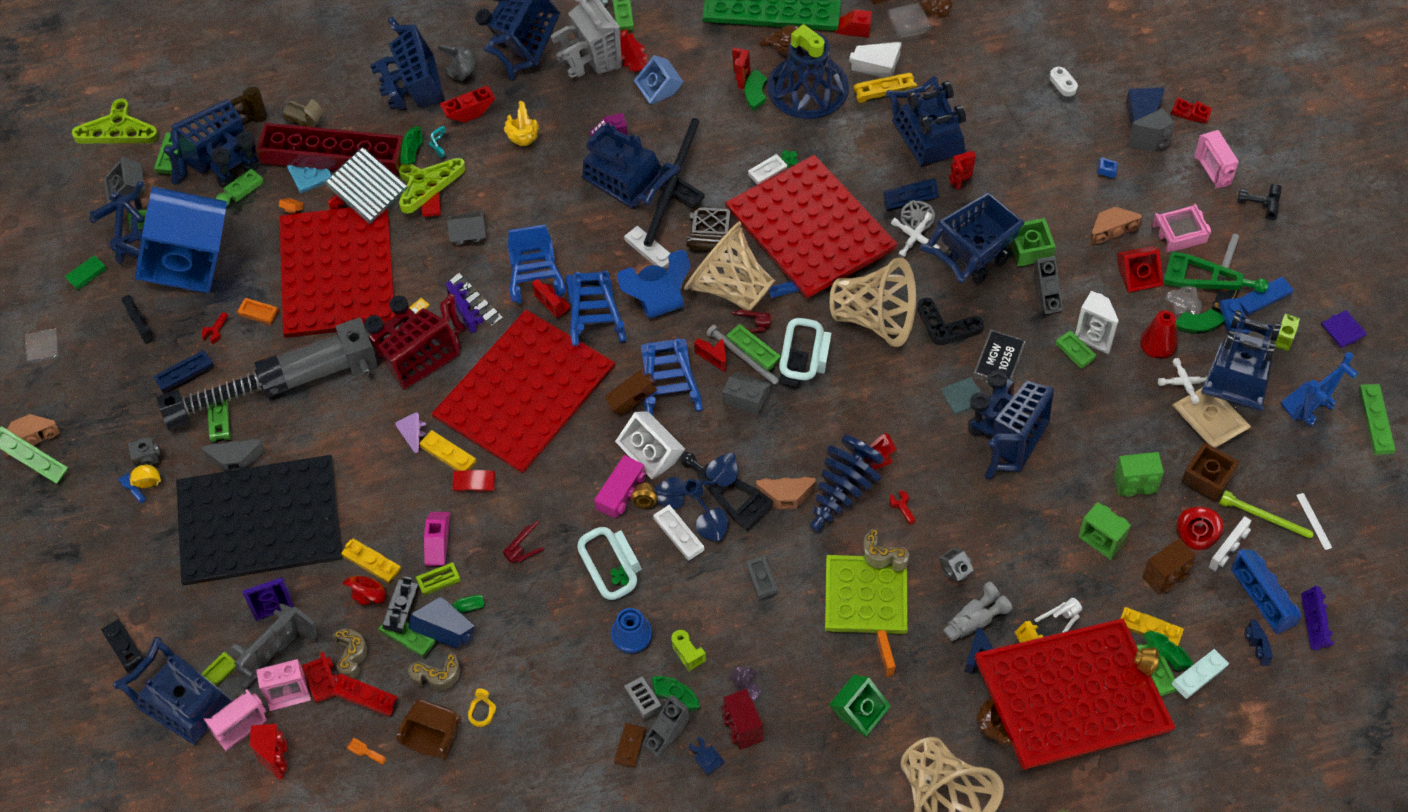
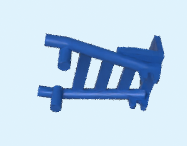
M546 225L509 230L508 250L512 268L509 287L511 301H515L517 304L522 302L521 290L517 286L518 283L552 277L555 278L553 282L555 295L561 297L566 292L565 282L554 262L552 240ZM540 250V252L522 255L523 252ZM541 259H544V260H545V261H541V262H535V263H529V264L520 265L522 262H528V261H534V260H541ZM546 268L550 269L547 271L519 275V273L521 272L534 271Z
M604 270L597 273L575 272L573 275H566L565 285L568 291L569 302L572 304L570 325L572 346L579 345L578 336L584 329L583 324L614 322V332L618 333L619 342H626L625 324L621 320L614 302L610 273ZM587 285H600L597 287H581ZM604 294L606 299L579 302L580 296ZM609 308L611 314L579 316V310Z
M677 338L675 340L649 342L646 345H641L646 374L650 373L655 380L685 376L687 381L686 383L656 387L657 391L644 399L645 412L648 411L654 417L652 408L656 405V399L652 396L689 390L691 391L690 401L694 402L695 411H702L701 396L690 370L686 339L680 340V338ZM675 351L676 353L674 355L655 357V353ZM677 362L681 365L680 369L654 372V366Z
M1347 352L1340 366L1318 383L1316 380L1307 381L1281 401L1280 404L1295 422L1301 418L1312 426L1315 423L1316 417L1311 412L1320 405H1324L1330 410L1334 408L1336 402L1331 395L1344 373L1346 372L1353 379L1359 374L1350 366L1353 358L1351 352Z

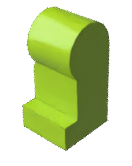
M804 24L791 34V45L795 48L801 46L812 57L823 55L824 39Z
M1285 313L1276 342L1274 341L1276 347L1286 351L1290 350L1300 318Z
M677 630L672 634L673 650L688 671L706 662V653L701 647L697 650L695 649L686 631Z

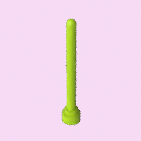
M1225 490L1219 503L1224 507H1237L1304 537H1313L1311 530L1236 499V496L1232 495V492Z

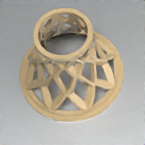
M739 221L703 260L684 286V290L690 289L691 291L711 293L728 299L743 310L751 311L776 280L765 272L755 259L742 231L743 228L740 227L742 223ZM732 248L737 251L738 256L733 255ZM716 267H723L725 274H719ZM734 267L738 268L740 273H736Z
M894 258L887 266L864 277L836 279L830 292V311L833 319L839 322H852L872 329L884 338L890 346L900 347L903 345L912 330L916 311V285L910 264L904 258ZM897 267H900L905 276L889 274ZM886 281L898 282L889 290L884 289ZM905 284H907L908 303L892 295ZM837 287L843 289L842 291L835 293ZM869 292L874 298L869 300L863 295ZM890 300L900 307L887 311L883 308V302ZM834 301L841 304V307L835 309ZM872 307L877 310L878 315H874L869 308ZM907 311L905 324L902 329L891 316ZM884 319H886L894 328L885 327ZM887 334L898 336L895 339H891Z
M928 737L921 739L911 745L902 756L900 765L912 786L915 805L914 812H922V806L926 812H937L938 800L949 809V812H955V809L961 812H996L1004 791L1003 782L999 775L988 768L966 764L954 756L939 738ZM924 745V752L916 751L917 748ZM926 758L935 760L931 765L926 767ZM966 775L973 776L984 787L972 786ZM982 775L988 776V777L990 778L991 782H989V781H988L984 776H982ZM960 776L966 786L955 783L953 779ZM943 784L948 786L951 802L937 792V789ZM955 789L968 795L972 808L958 803ZM975 792L991 794V798L983 811ZM929 796H931V805H930V806L928 805V803H927V801H926Z

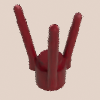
M741 309L731 312L733 315L755 318L754 324L758 328L748 330L751 333L765 332V328H770V313H759Z
M538 520L531 526L527 525L512 543L502 551L510 563L516 561L519 564L524 559L544 550V547H540L521 556L523 550L519 544L539 524Z

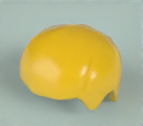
M140 465L130 474L131 486L148 488L153 485L157 486L161 482L159 471L151 465Z

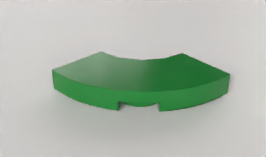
M757 69L748 76L745 83V99L753 111L766 102V96L762 90L768 83V79Z
M414 126L405 134L401 146L400 164L415 163L416 151L418 146L423 143L421 126Z
M1210 308L1201 314H1190L1184 311L1176 321V326L1180 331L1196 334L1197 332H1211L1223 325L1225 321L1223 315Z
M1147 631L1143 634L1149 648L1155 647L1159 651V655L1165 657L1171 663L1174 670H1188L1194 665L1180 645L1176 646L1175 643L1169 641V637L1154 631Z
M652 677L654 694L657 699L664 698L668 700L670 695H674L688 707V712L700 710L697 697L688 686L671 677Z

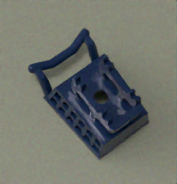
M389 17L388 22L391 24L393 31H396L399 37L388 44L393 57H384L370 65L373 74L379 72L382 74V77L379 78L381 82L379 91L382 97L390 95L391 99L387 101L390 109L398 108L399 110L407 107L403 98L407 93L411 94L419 108L444 102L445 99L434 54L420 31L414 24L399 25L394 17ZM396 63L399 70L389 72L388 65ZM403 79L405 87L399 88L398 80Z
M607 122L586 143L587 149L591 152L583 160L581 176L582 179L633 209L641 201L646 206H649L655 193L670 177L680 171V166L667 162L661 167L655 153L642 147L639 136L635 137L633 133L627 136L618 132L615 125L612 124L610 126V123Z
M160 637L154 638L147 656L132 673L113 683L114 688H120L136 704L135 707L194 746L209 730L204 719H212L215 714L233 702L230 697L176 655L162 642ZM160 649L167 657V663L152 680L149 678L145 682L146 687L137 694L127 684L136 680L154 661ZM177 687L185 688L186 691L182 697L174 696L173 693Z

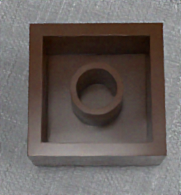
M1204 442L1186 468L1181 482L1217 501L1235 474L1239 461Z
M1179 538L1148 559L1142 578L1158 595L1164 591L1167 593L1174 588L1175 583L1178 581L1183 582L1190 576L1189 572L1194 566L1193 562L1196 555Z

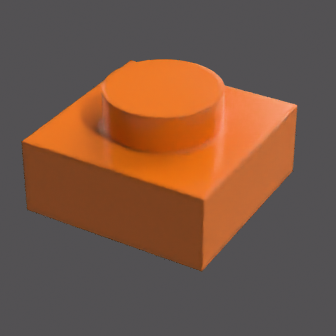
M285 198L280 199L278 207L285 208L284 211L295 213V211L303 210L304 203Z

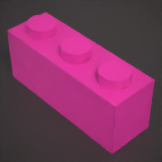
M624 455L594 499L595 509L614 519L619 514H622L626 508L629 498L631 499L632 492L646 478L645 465Z

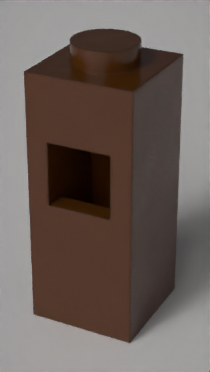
M639 370L604 397L612 411L619 416H623L657 391L654 385L656 381L650 373L646 374Z

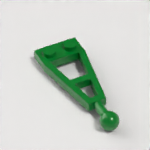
M1171 251L1164 279L1165 285L1181 288L1240 290L1241 286L1254 288L1258 293H1264L1269 287L1267 280L1259 278L1256 281L1243 279L1244 274L1189 254ZM1188 264L1213 272L1212 279H1184ZM1218 274L1236 281H1218Z

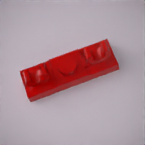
M343 674L338 675L331 693L388 717L391 715L398 697Z

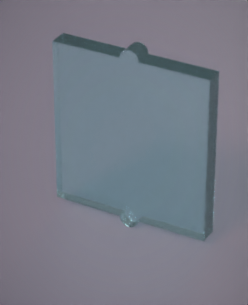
M970 377L943 387L941 391L946 398V404L950 405L956 415L972 409L970 398L973 394L980 393V388H977Z

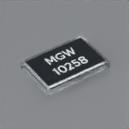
M990 329L973 377L988 381L989 373L999 370L1012 380L1026 345V340Z

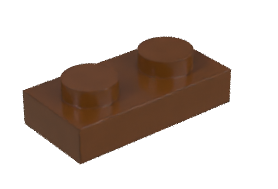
M625 723L614 764L635 769L646 727Z

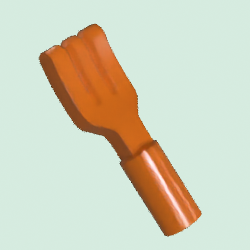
M354 737L346 748L358 756L366 755L381 765L386 761V757L373 750H369L365 743Z

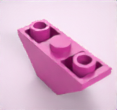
M430 512L426 518L424 532L425 566L445 565L450 512Z

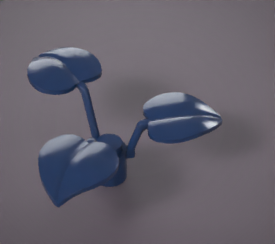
M734 453L721 455L708 465L706 476L712 481L699 480L697 482L695 479H688L684 483L677 477H671L662 481L654 487L658 497L657 502L663 507L670 505L673 509H678L684 504V496L689 495L691 498L697 499L706 511L696 521L698 533L706 539L716 542L720 541L728 528L727 515L718 507L709 511L700 496L703 494L702 485L717 483L721 487H726L734 483L738 476V465Z

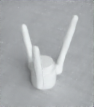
M1071 598L1067 602H1063L1058 607L1037 617L1035 622H1039L1052 614L1055 618L1062 614L1067 619L1071 618L1062 633L1067 632L1074 622L1080 618L1078 613L1082 611V606L1078 600Z

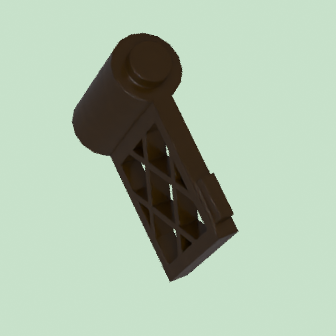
M249 87L245 89L242 96L230 100L233 107L242 103L235 110L239 115H246V117L242 118L243 125L251 121L260 123L266 120L267 111L261 92L257 87ZM219 123L215 124L218 129L221 128Z
M694 207V210L690 211V221H693L691 236H687V247H690V251L711 252L729 231L730 209ZM698 214H706L707 217L701 219ZM726 215L722 220H719L716 216ZM711 219H712L714 222H716V223H715L714 225H712V226H709V225L706 223V222L710 221ZM700 226L706 228L704 231H696ZM720 226L725 232H717L715 229Z

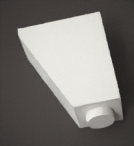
M901 43L857 46L855 52H851L850 55L851 70L882 78L893 76L900 57Z

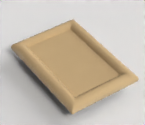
M1202 388L1194 392L1199 398L1197 404L1191 402L1190 395L1172 404L1174 409L1214 448L1251 428L1246 420L1226 400L1201 393Z

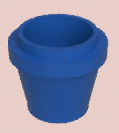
M626 608L619 612L611 628L612 642L622 652H640L651 641V625L639 610Z

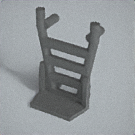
M280 604L279 607L282 611H274L278 619L247 649L235 643L231 650L240 656L235 661L236 670L247 677L240 684V687L243 690H247L257 678L256 670L265 668L276 652L280 654L292 643L298 634L316 642L315 621L296 607L291 608ZM265 642H267V648H268V650L266 651V653H265V651H264V646H263V644H264ZM256 653L257 665L253 670H250L244 664Z

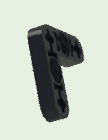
M925 297L918 301V313L932 342L936 345H946L980 334L983 330L984 322L978 316H971L945 324L931 298ZM934 318L938 323L930 324L928 320ZM954 328H960L963 332L960 334H956L952 330Z

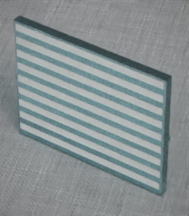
M363 147L324 182L331 191L369 224L408 188L405 183Z

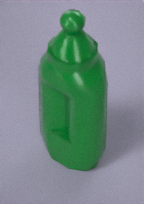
M477 594L460 598L453 602L451 606L458 612H468L481 609L485 604L483 596Z

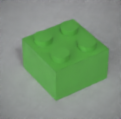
M1045 218L1026 221L1017 237L1009 243L1017 267L1035 264L1036 259L1054 256L1056 248Z
M1159 452L1119 456L1114 472L1118 496L1131 497L1135 494L1143 493L1149 495L1158 491L1164 473Z
M1097 502L1083 518L1078 537L1112 560L1124 546L1131 524L1125 518L1113 513L1109 507Z

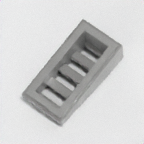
M643 677L624 686L644 721L661 712L662 706ZM639 684L642 685V687H640L639 689L632 691V688H634L635 686ZM644 690L646 691V693L636 697V694ZM649 696V699L640 703V700ZM651 702L653 703L652 705L644 709L643 706Z

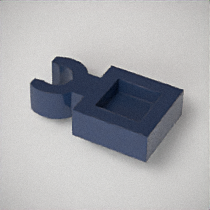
M698 737L697 740L700 746L694 747L692 743H689V750L693 754H698L694 757L695 762L708 776L724 765V760L712 745L706 749L703 738Z

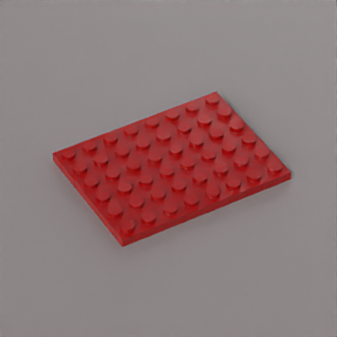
M815 155L725 202L726 208L730 209L733 216L742 223L747 232L806 299L829 287L836 279L845 278L898 248V243Z
M383 203L385 205L384 208L379 204H375L381 209L380 212L372 205H368L377 213L375 216L364 206H360L373 217L371 220L356 207L279 216L284 338L337 332L336 325L360 317L364 325L365 320L373 315L381 317L385 324L395 316V313L391 311L389 306L390 300L394 297L387 203Z
M525 309L432 412V417L523 474L613 370L615 362L580 341L578 346H572L570 335Z
M1124 618L975 654L976 663L1022 770L1172 732L1176 728L1151 675H1146L1134 663L1136 652H1139Z

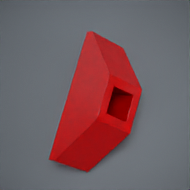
M486 85L442 102L440 107L447 118L466 123L481 117L493 103L495 96L489 86Z

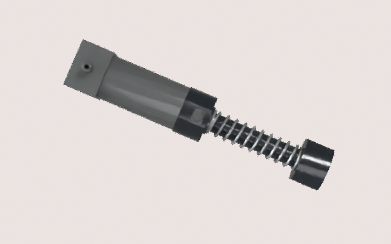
M361 317L336 325L337 335L254 362L256 367L254 375L248 373L245 378L243 376H240L239 380L233 378L231 383L226 381L225 385L219 383V387L215 388L212 386L210 390L205 388L204 392L197 391L196 395L190 393V397L187 398L181 395L179 389L156 397L168 431L191 423L190 412L194 414L195 410L199 409L202 411L203 407L209 409V405L213 404L216 406L218 402L223 404V400L228 399V401H231L232 397L238 399V395L242 394L245 396L246 392L252 394V390L255 389L257 391H265L266 397H270L347 368L351 369L352 375L362 372L363 374H369L370 369L376 368L378 365Z

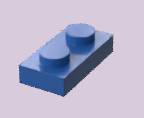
M1239 299L1222 300L1219 302V306L1228 332L1230 330L1237 331V328L1235 330L1230 328L1236 310L1242 311L1241 316H1244ZM1242 330V333L1246 335L1250 332V330Z

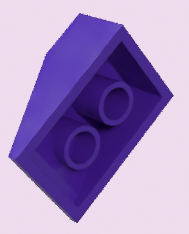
M282 577L242 591L255 621L275 615V610L282 611L279 607L280 604L291 608L294 607L288 585Z

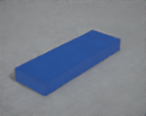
M1282 276L1268 283L1269 287L1266 292L1258 293L1254 290L1239 298V302L1243 312L1249 316L1292 294L1294 289Z

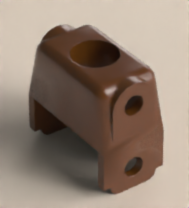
M416 700L397 731V741L399 744H404L415 752L444 760L453 745L454 737L461 723V716L457 715L452 709L427 700Z

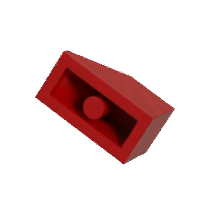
M855 9L840 17L835 34L869 38L872 11Z

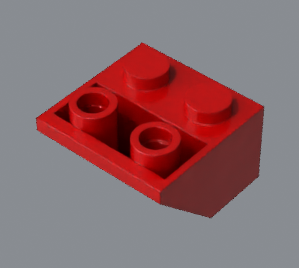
M277 724L251 725L250 747L257 760L278 780H283V772H286L287 769L284 752H287L288 749L287 740L283 738V731L279 730Z

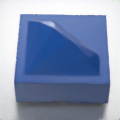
M1100 157L1097 173L1115 178L1118 162Z

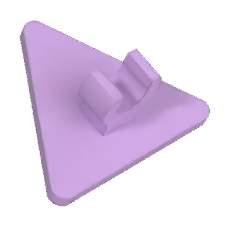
M413 413L397 421L395 424L414 453H419V436L426 435V432L419 429L421 426H425L426 423L419 420L418 413Z

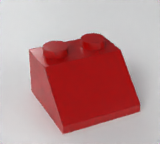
M1150 246L1117 253L1119 273L1127 292L1164 285L1160 249Z

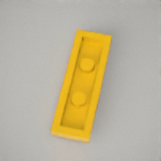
M432 430L419 443L420 448L456 471L471 470L477 463L476 458Z

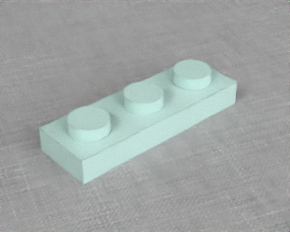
M1213 649L1176 678L1172 685L1188 699L1223 671L1229 663Z

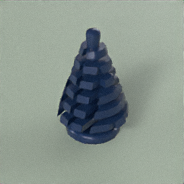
M843 435L841 442L848 450L853 452V455L835 446L828 445L826 453L831 458H825L824 465L830 471L823 470L821 477L833 487L823 482L819 484V490L828 497L817 494L816 501L822 507L814 506L813 513L816 517L811 522L810 527L815 531H820L825 521L831 522L834 519L830 515L831 512L840 514L844 511L843 508L836 504L837 502L848 507L853 503L844 493L858 499L863 494L858 488L866 491L872 487L869 481L877 483L882 478L873 468L863 462V459L879 465L883 462L884 457L869 445L852 436Z

